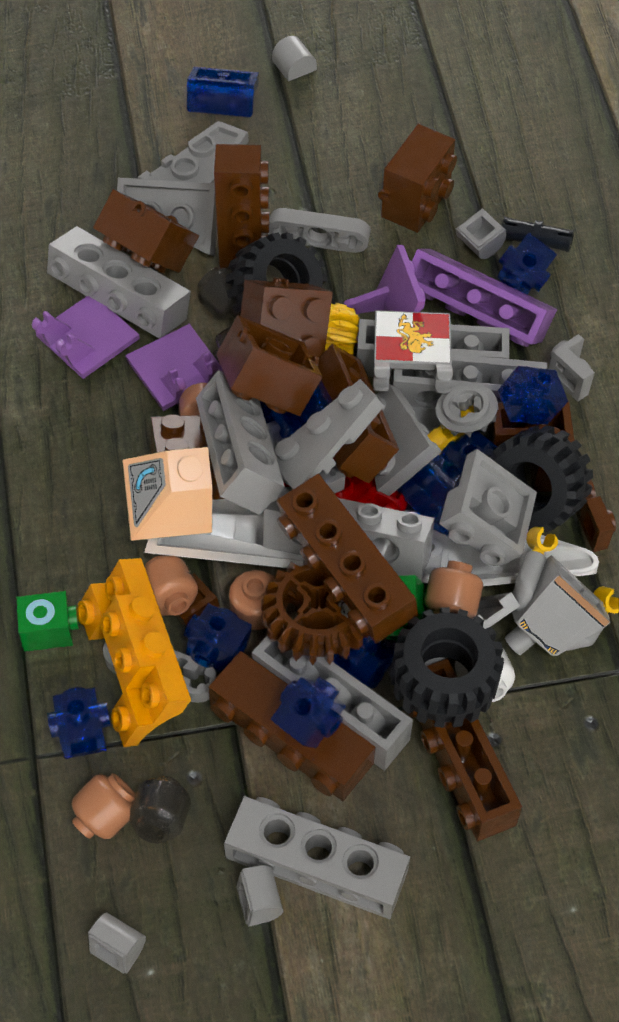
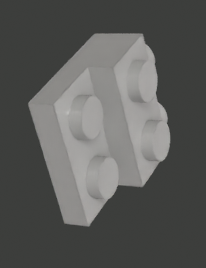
M476 449L466 456L459 486L447 494L439 524L450 531L449 537L452 541L462 545L469 544L479 551L482 562L487 565L501 567L523 555L537 492Z

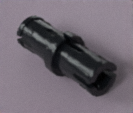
M504 217L502 227L506 229V240L530 244V248L535 249L541 246L568 253L571 250L570 245L573 242L574 230L544 225V221L536 220L533 223Z

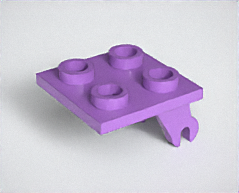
M404 245L396 246L377 289L345 300L344 305L355 309L357 315L375 310L420 312L425 306V293L418 284L414 264L409 260Z
M86 296L56 318L49 312L44 311L43 322L37 317L32 322V328L36 331V336L82 379L140 339L139 334L116 313L90 296Z
M190 324L126 355V360L163 411L178 404L180 396L185 389L193 384L208 383L218 370L222 371L219 362Z

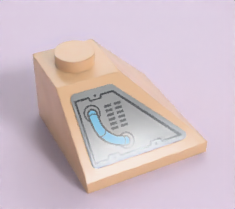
M208 447L163 451L122 460L131 541L212 533V479Z

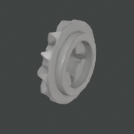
M463 383L451 387L450 393L442 394L436 404V416L441 428L449 429L453 436L458 433H465L469 438L474 431L486 432L487 425L496 422L497 410H499L495 394L489 388L477 383ZM473 405L475 413L469 412L462 418L460 410L466 411Z

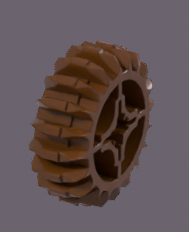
M305 560L303 561V566H298L291 561L287 572L277 570L274 582H268L265 588V595L261 601V610L263 611L262 624L265 629H268L270 642L278 641V648L281 654L292 649V657L295 659V662L303 655L309 656L312 666L317 661V657H324L329 665L334 660V654H338L346 660L350 655V648L360 650V647L363 645V638H368L369 634L365 632L360 635L349 618L341 613L342 609L339 607L341 601L335 602L325 588L323 581L327 578L319 568L312 571ZM289 603L296 607L297 617L293 620L285 611Z

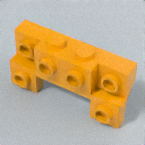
M142 558L119 559L110 576L106 579V583L90 584L77 606L78 620L80 624L84 625L88 639L98 640L105 638L123 693L112 709L111 720L114 730L119 732L123 747L138 746L144 737L156 727L183 713L191 701Z

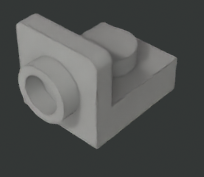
M579 334L569 341L563 340L553 348L550 354L551 360L547 373L577 402L589 395L595 373L589 364L580 358L584 338Z

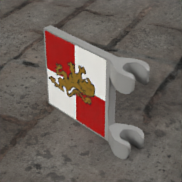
M375 310L374 391H389L390 368L436 370L435 392L450 393L453 378L450 313Z

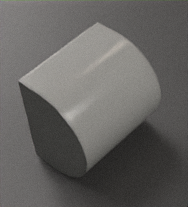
M285 37L274 47L272 61L287 81L317 70L316 59L298 37Z
M482 208L456 228V235L481 259H487L494 255L503 245L506 238V229Z
M261 865L242 869L236 888L245 923L248 924V927L272 921L282 915L283 908L272 868Z
M107 912L95 922L88 932L90 953L123 974L129 972L146 941L145 935Z

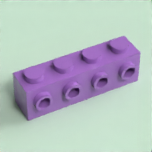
M432 249L416 250L412 262L418 284L425 293V299L434 300L436 298L446 303L445 308L456 314L465 316L467 313L477 318L476 323L480 326L510 328L509 339L522 346L529 347V344L543 342L556 314V308Z

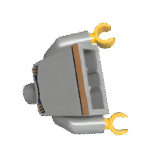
M533 527L527 533V544L532 551L526 553L512 592L520 604V607L512 611L514 621L518 626L507 634L505 639L512 650L518 655H522L536 642L551 656H558L565 651L589 647L595 643L604 627L611 623L608 613L615 614L619 612V598L611 597L614 594V589L601 586L592 593L552 555L548 558L544 556L545 551H552L558 545V539L555 534H547L544 543L541 544L540 538L544 532V527Z

